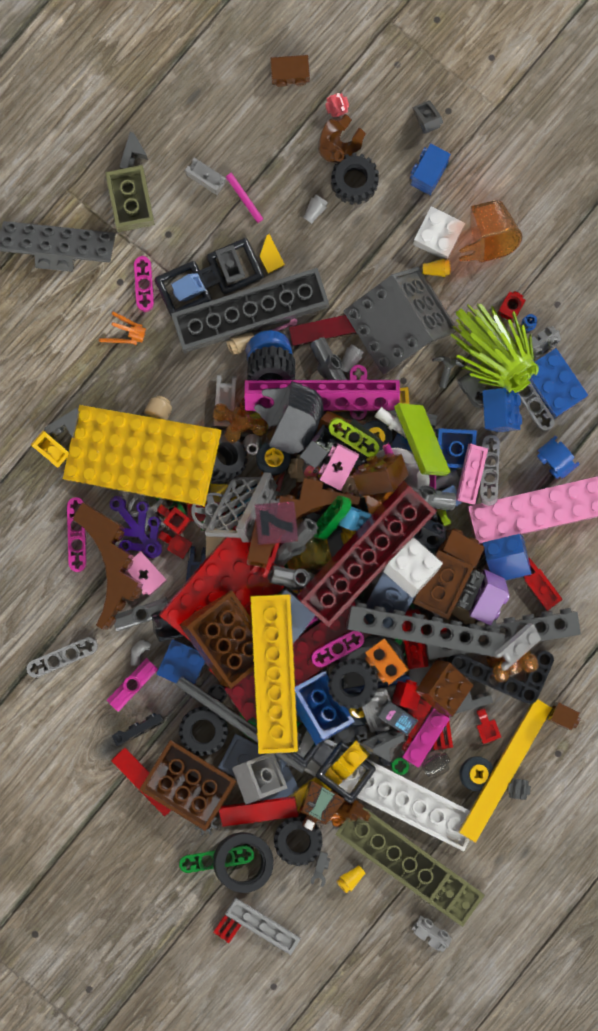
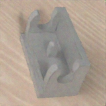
M193 158L192 164L185 169L186 175L218 195L228 180L198 159Z
M377 689L373 699L362 707L371 732L387 731L390 729L388 723L376 715L387 699L390 701L387 689Z

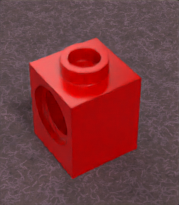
M509 291L497 314L506 320L510 319L514 323L512 313L514 311L516 317L518 316L526 301L523 299L524 296L516 291H513V293ZM510 301L515 302L517 309H509L507 303Z

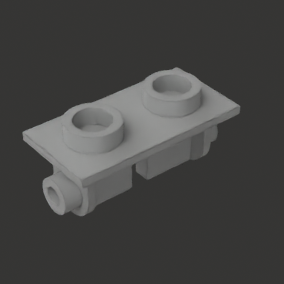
M548 326L537 334L541 340L538 341L535 337L532 338L534 358H539L543 352L550 347H555L561 340L559 330L556 331L553 326Z
M421 915L417 923L411 928L414 931L413 933L423 941L429 936L431 939L427 944L438 952H444L452 940L446 931L440 930L430 919L424 918Z

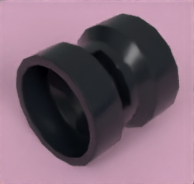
M215 684L208 689L207 693L221 703L225 701L227 692L222 685Z

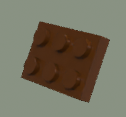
M438 550L435 557L443 564L438 572L416 594L413 603L449 620L474 566Z

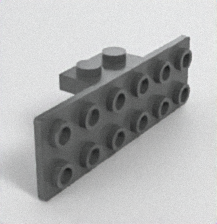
M3 221L0 232V251L35 255V268L73 272L74 259L110 263L116 236L113 232Z

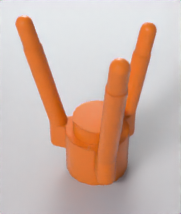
M112 312L113 316L130 324L131 327L114 322L111 325L128 331V337L131 339H99V342L131 343L137 345L138 342H143L146 328L116 312Z

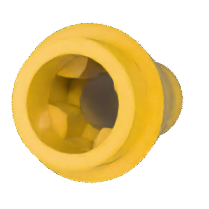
M443 258L423 263V274L441 277L451 275L450 260Z
M358 865L339 876L337 884L345 893L352 892L366 873Z

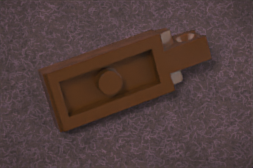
M344 800L335 812V814L351 821H357L359 818L368 822L371 817L368 811L363 810L364 806L357 800H354L353 803H348Z

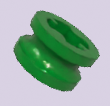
M396 758L392 762L391 767L394 773L404 775L408 772L409 764L404 758ZM398 761H403L402 764L405 763L406 765L402 772H398V769H395Z

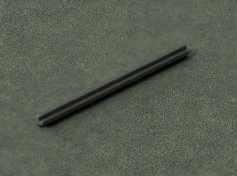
M184 676L179 678L176 686L258 742L257 727ZM274 753L300 772L307 768V766L301 767L285 753Z

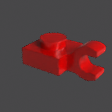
M161 531L158 536L159 539L169 544L167 550L181 559H184L193 544L177 534L173 538Z
M485 708L476 710L481 724L476 725L482 743L486 744L501 738L495 719H488Z

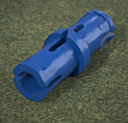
M529 314L522 319L521 327L522 325L528 327L525 328L526 333L534 330L537 325V318L533 314Z

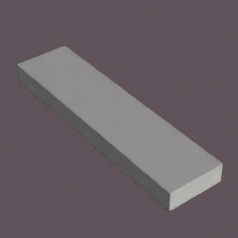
M236 897L225 912V915L289 955L292 954L301 940L293 932Z

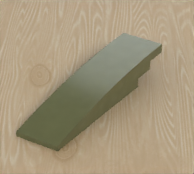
M363 807V810L368 811L371 815L368 822L359 818L357 821L348 819L344 821L335 835L460 926H464L484 898L485 894L365 807Z

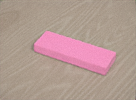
M468 444L456 501L472 505L476 504L488 448Z

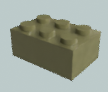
M143 165L105 172L117 231L123 232L155 225Z

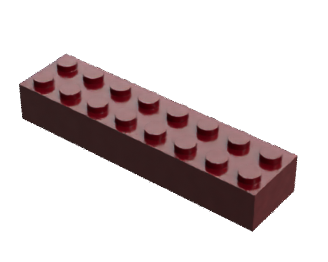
M403 481L297 595L298 599L329 627L437 511Z
M349 606L329 627L319 620L303 631L294 642L295 687L324 668L317 667L312 662L311 655L313 651L352 631L345 628ZM364 617V618H363L364 623H365V624H369V622H368V621L366 620V618ZM361 632L364 639L371 635L370 633ZM353 634L350 641L346 642V638L342 640L346 644L347 650L350 648L348 644L352 642L355 644L359 643L358 639L360 636ZM335 643L332 646L333 653L340 654L343 651V645ZM326 648L325 651L327 653L324 655L317 653L315 661L323 663L324 657L329 655L331 659L333 656L330 654L329 649ZM253 670L231 689L224 687L246 721L257 714L255 671Z

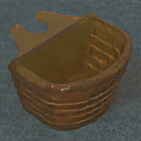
M494 200L471 206L470 229L474 243L459 249V252L464 253L471 250L474 252L459 257V261L477 260L480 263L491 261L513 253L521 245L523 239L522 232L502 201Z

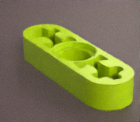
M333 418L329 422L328 428L332 435L365 456H375L379 452V445L375 439L341 418ZM340 422L341 427L344 430H347L345 433V437H342V435L344 434L342 431H334V423L339 424ZM350 433H358L359 440L354 443L350 442L348 439ZM363 437L366 438L364 440L366 444L371 445V443H374V451L366 452L367 448L361 444Z

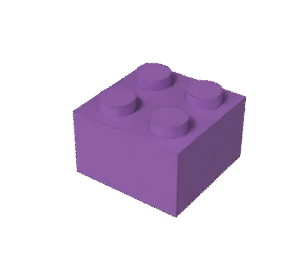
M484 569L482 574L485 577L469 614L471 617L491 625L494 620L498 619L500 608L503 604L507 603L510 594L505 578Z

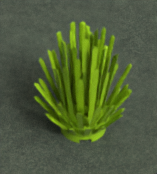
M478 303V309L475 310L467 304L470 310L467 314L461 308L456 311V315L460 318V320L456 319L459 325L458 328L452 327L471 346H468L456 335H450L458 341L456 344L481 362V364H478L461 355H457L459 359L481 370L471 366H464L462 369L473 372L470 373V376L484 379L478 383L503 387L510 393L512 390L517 393L531 383L529 379L532 375L535 374L537 376L539 366L534 362L532 334L529 335L527 340L525 326L522 325L521 327L519 325L515 312L513 311L512 315L518 335L512 321L508 320L515 339L514 341L492 305L491 309L494 320L484 306Z

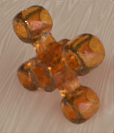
M245 397L241 400L240 407L235 408L233 411L229 410L222 403L216 404L213 409V418L215 420H227L231 423L226 428L225 437L229 442H237L240 439L241 432L246 431L247 428L251 429L258 436L264 435L268 428V423L263 418L253 419L250 417L253 411H245Z
M531 650L526 652L507 670H502L501 664L506 661L504 656L497 658L487 655L486 657L487 664L493 669L494 677L498 682L508 680L510 675L520 673L523 668L526 672H534L538 669L537 658L531 654Z

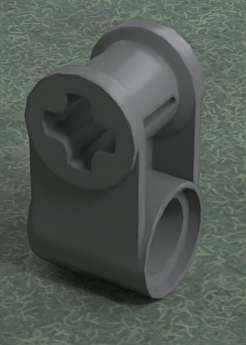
M469 372L459 378L457 382L472 405L476 408H483V401L476 400L477 395L483 396V390L486 389L482 383H478L480 378L470 376V373L473 372Z

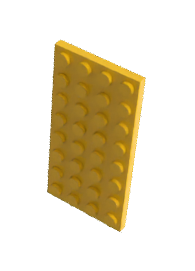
M79 405V418L75 436L71 439L62 479L205 506L221 430Z

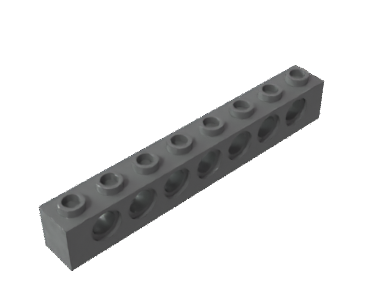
M356 602L355 606H349L345 627L348 630L496 657L495 652L503 646L505 634L500 633V629L489 627L488 631L481 630L479 625L469 624V627L462 626V622L453 620L448 624L443 623L442 618L432 617L431 620H427L421 614L413 613L411 617L406 616L404 611L393 610V613L385 612L386 608L374 606L373 610L366 608L367 604ZM368 613L372 614V622L365 624L363 621L364 616ZM386 617H390L392 620V624L388 628L383 626V620ZM407 620L410 621L411 628L408 631H403L402 623ZM424 624H428L430 627V631L426 635L421 633V627ZM443 628L449 630L446 638H441L440 631ZM466 631L468 638L466 641L461 642L459 635L461 632ZM481 635H485L487 638L484 645H479L478 638Z
M571 608L560 609V613L553 614L552 611L541 612V616L534 617V614L523 615L522 619L515 620V617L504 618V622L496 623L494 620L491 625L485 623V625L481 626V630L488 631L489 627L496 629L504 628L506 634L503 645L517 633L516 629L519 625L525 627L528 623H532L534 626L538 622L543 623V629L538 632L541 638L540 641L581 635L578 612L571 611ZM556 619H561L562 621L559 629L554 627ZM448 629L445 632H440L441 638L447 637L449 634ZM466 631L461 632L460 635H459V639H460V636H461L462 634H467V632H466ZM478 638L479 645H484L487 641V638L484 641H480ZM425 644L428 659L472 653Z

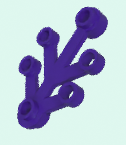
M122 496L112 497L109 503L110 508L118 511L131 527L124 529V536L138 537L143 543H131L130 540H123L120 542L119 547L126 551H143L148 558L158 557L162 552V545L157 541L161 519L158 516L149 518L148 524L151 527L149 538L145 533L149 504L146 501H141L137 504L136 508L139 512L137 523L125 508V498ZM115 500L119 501V507L114 506ZM142 503L146 506L144 511L140 508ZM154 518L157 520L156 526L152 524V519ZM124 542L128 543V549L123 547ZM151 545L155 548L154 552H150L149 547Z

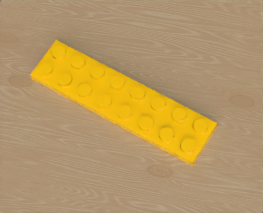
M290 594L251 596L259 754L298 752Z

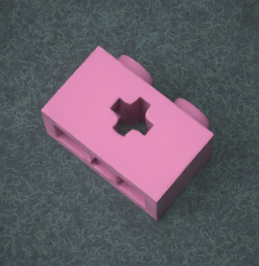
M338 443L337 447L333 446L328 454V457L331 459L327 465L323 464L319 474L322 475L321 481L341 491L359 454ZM338 461L342 462L341 467H343V469L339 468L338 471L334 470L335 466L333 465V463L337 464Z
M141 551L132 559L133 564L131 568L125 571L126 574L143 584L141 588L143 589V595L148 594L151 596L167 582L166 578ZM142 570L144 572H149L147 573V576L149 577L148 579H140V572Z

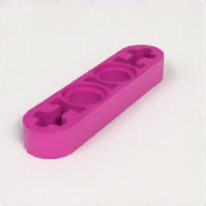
M75 497L67 503L68 564L74 572H82L87 565L86 530L81 527L80 530L74 531L71 527L74 521L71 518V514L75 515V510L71 508V505H74L75 501L80 505L83 502L80 498ZM75 539L82 541V547L79 550L72 548V542ZM72 552H83V556L79 555V561L83 562L79 569L72 565L73 562H76V555L72 556Z

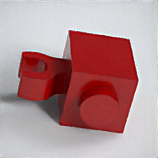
M161 504L157 509L166 518L163 523L178 536L183 533L191 522V519L176 507L170 511Z
M407 679L405 683L398 681L392 703L416 711L421 697L415 691L417 689V682Z

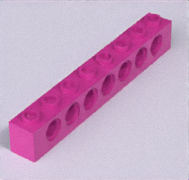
M245 380V411H255L254 407L256 404L266 408L272 407L274 400L271 397L263 396L262 390L285 388L291 381L317 391L322 397L324 410L372 411L379 410L382 407L385 410L391 411L395 410L394 406L400 403L399 380Z

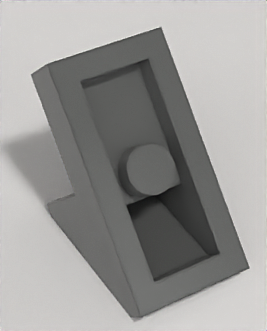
M430 100L412 107L424 134L440 128V124L443 123L442 116Z
M134 132L129 133L120 169L134 167L135 158L133 156L148 160Z
M234 245L215 251L227 283L245 277Z
M75 408L46 426L44 429L47 434L56 437L63 433V428L66 427L74 438L79 410Z
M469 692L455 714L493 703L492 696H486L485 692L475 695V700H472Z
M391 728L362 742L361 746L391 762L389 748H394L404 742V735Z

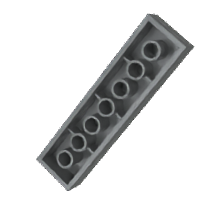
M314 268L171 313L183 352L187 353L228 340L230 337L260 330L329 308V302L318 268Z

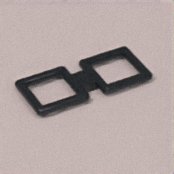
M247 238L220 248L223 249L234 245L236 250L243 247L255 272L254 275L227 286L216 262L218 257L215 251L206 256L210 265L207 268L199 270L197 263L190 261L155 277V283L171 317V313L212 301L208 290L211 287L219 285L222 293L227 295L264 278L262 269ZM191 270L193 274L199 275L206 291L202 293V298L175 309L164 281Z
M325 740L317 745L314 743L304 757H301L296 752L285 753L301 767H306L311 760L319 765L320 769L315 775L316 778L348 803L354 802L376 771L375 766L365 759L360 765L366 771L349 794L325 775L339 754L349 748L344 742H339L333 750L324 743Z

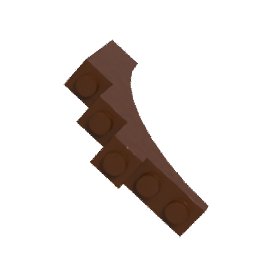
M308 477L303 479L299 500L291 495L280 496L276 517L294 524L311 513L328 509L338 496L350 498L351 507L358 508L360 497L351 492L338 493L337 490L332 488L324 490L322 489V481H319L316 477ZM256 515L246 564L266 568L270 553L285 530L269 522L270 536L262 535L260 515Z
M82 502L72 519L81 525L94 539L105 564L107 576L106 599L96 626L103 630H108V628H112L115 624L117 613L124 609L126 605L125 600L134 601L139 598L143 591L141 589L143 584L125 573L126 570L131 568L134 555L116 545V542L123 538L125 527L92 506Z

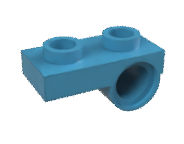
M351 507L348 514L339 522V525L349 530L358 531L372 514Z

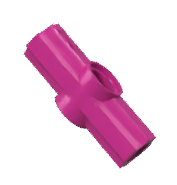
M146 658L106 701L119 712L158 671V668ZM132 679L138 683L137 688L133 691L128 688V682Z

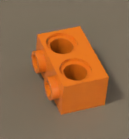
M385 638L365 652L367 655L365 657L366 661L371 667L375 665L379 671L377 675L383 683L387 681L390 684L408 671L406 665ZM376 649H382L385 652V657L382 660L374 657ZM388 665H394L397 668L395 675L391 676L386 673Z

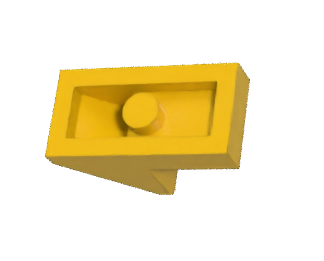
M42 431L31 444L32 447L57 468L69 454L66 449L45 431Z
M355 741L331 767L341 779L346 780L370 753Z

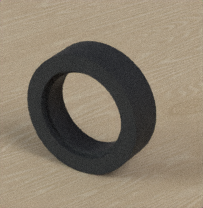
M247 832L231 834L224 838L215 850L213 857L215 874L219 881L232 891L239 893L256 891L265 885L273 871L274 860L269 846L254 834ZM239 844L253 845L261 856L259 872L247 881L232 879L225 868L228 852Z

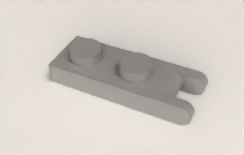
M217 375L214 427L233 428L236 376H232V384L221 383L222 377Z
M528 623L495 652L497 658L504 656L506 660L501 664L502 670H507L541 640L534 624Z

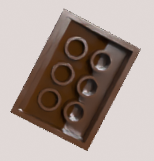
M233 591L227 592L196 611L180 624L182 630L223 687L231 689L254 670L252 619Z
M170 740L139 790L206 831L236 785L237 780L191 753L175 741Z

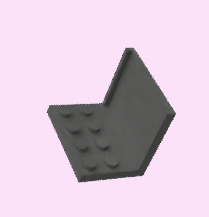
M419 266L392 274L343 310L382 375L390 372L429 343L457 332L452 327L455 324Z

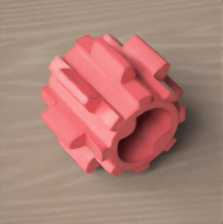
M342 93L326 98L327 103H325L328 114L331 113L332 117H338L348 112L349 103L347 97H343Z

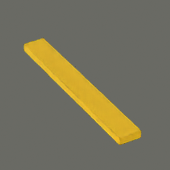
M538 699L529 706L458 833L476 843L552 710L550 706Z

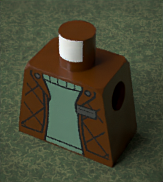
M309 781L299 810L307 815L302 826L312 831L317 822L326 825L345 799L321 785Z

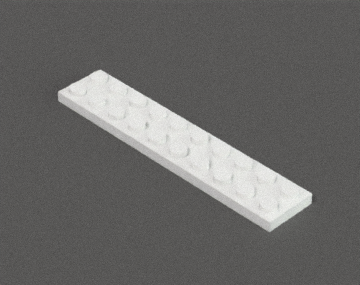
M306 731L298 752H296L301 757H304L314 744L308 731ZM326 739L324 742L332 750L337 745L329 739ZM343 751L339 754L334 763L344 753ZM366 759L375 766L376 771L357 798L465 851L470 839L458 833L470 812L469 810ZM311 760L304 771L315 776L320 766ZM359 765L346 780L342 779V783L339 786L350 794L366 769Z

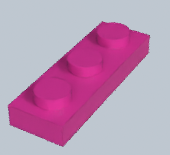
M433 708L402 758L419 768L450 718L440 714Z

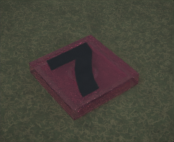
M294 502L255 504L258 544L298 541Z

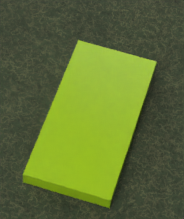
M404 403L395 405V411L421 474L446 476L451 473L424 406Z

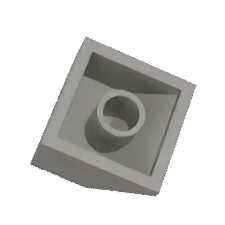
M274 753L263 755L232 768L245 804L287 789Z

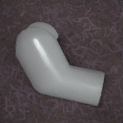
M139 640L131 648V665H140V655L151 648L149 641Z

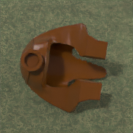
M344 114L337 121L329 119L320 134L318 151L320 156L328 162H340L344 159V155L349 154L351 156L352 153L359 151L362 147L366 133L361 128H358L352 137V141L342 142L340 140L342 131H345L352 121L347 114Z

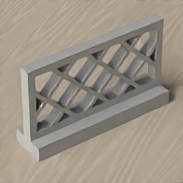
M264 473L262 477H235L232 479L205 531L206 536L240 537L242 542H250L256 515H260L259 510H266L277 488L272 474ZM237 484H244L239 488L235 489ZM258 484V486H257L256 488H254V489L251 490L250 487H252V486ZM247 489L249 490V492L242 496L238 495ZM235 496L237 497V499L231 501L230 503H227L229 499ZM252 497L249 502H247V503L244 504L243 501H245V500H247L248 498ZM240 503L242 504V506L236 508L235 510L231 509ZM227 510L230 511L228 514L220 517L222 513L226 512ZM245 511L242 516H240V517L237 518L236 515H238V514H240L241 512ZM233 517L235 518V520L225 525L224 522ZM220 524L223 525V527L214 530V528L219 526ZM237 525L236 530H229Z

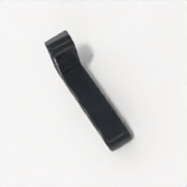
M540 650L535 652L522 682L463 655H453L448 661L455 667V660L460 658L463 664L457 670L463 676L516 700L533 704L541 693L554 663V657L548 651ZM545 654L547 661L542 665L539 659L541 655ZM475 666H478L480 669V673L477 676L472 674V669ZM534 672H538L539 674V680L537 682H533L532 675ZM492 674L497 676V681L494 684H491L489 681ZM509 682L514 683V690L511 692L507 690ZM526 690H530L532 693L531 698L528 700L524 698Z

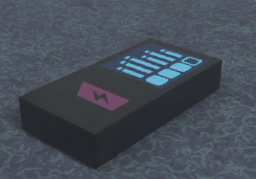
M388 699L376 714L377 717L406 736L409 735L418 722L415 717Z

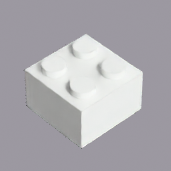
M431 206L414 239L413 245L441 259L445 258V260H448L465 223Z
M412 538L387 564L383 572L413 598L438 572L443 563L415 538Z

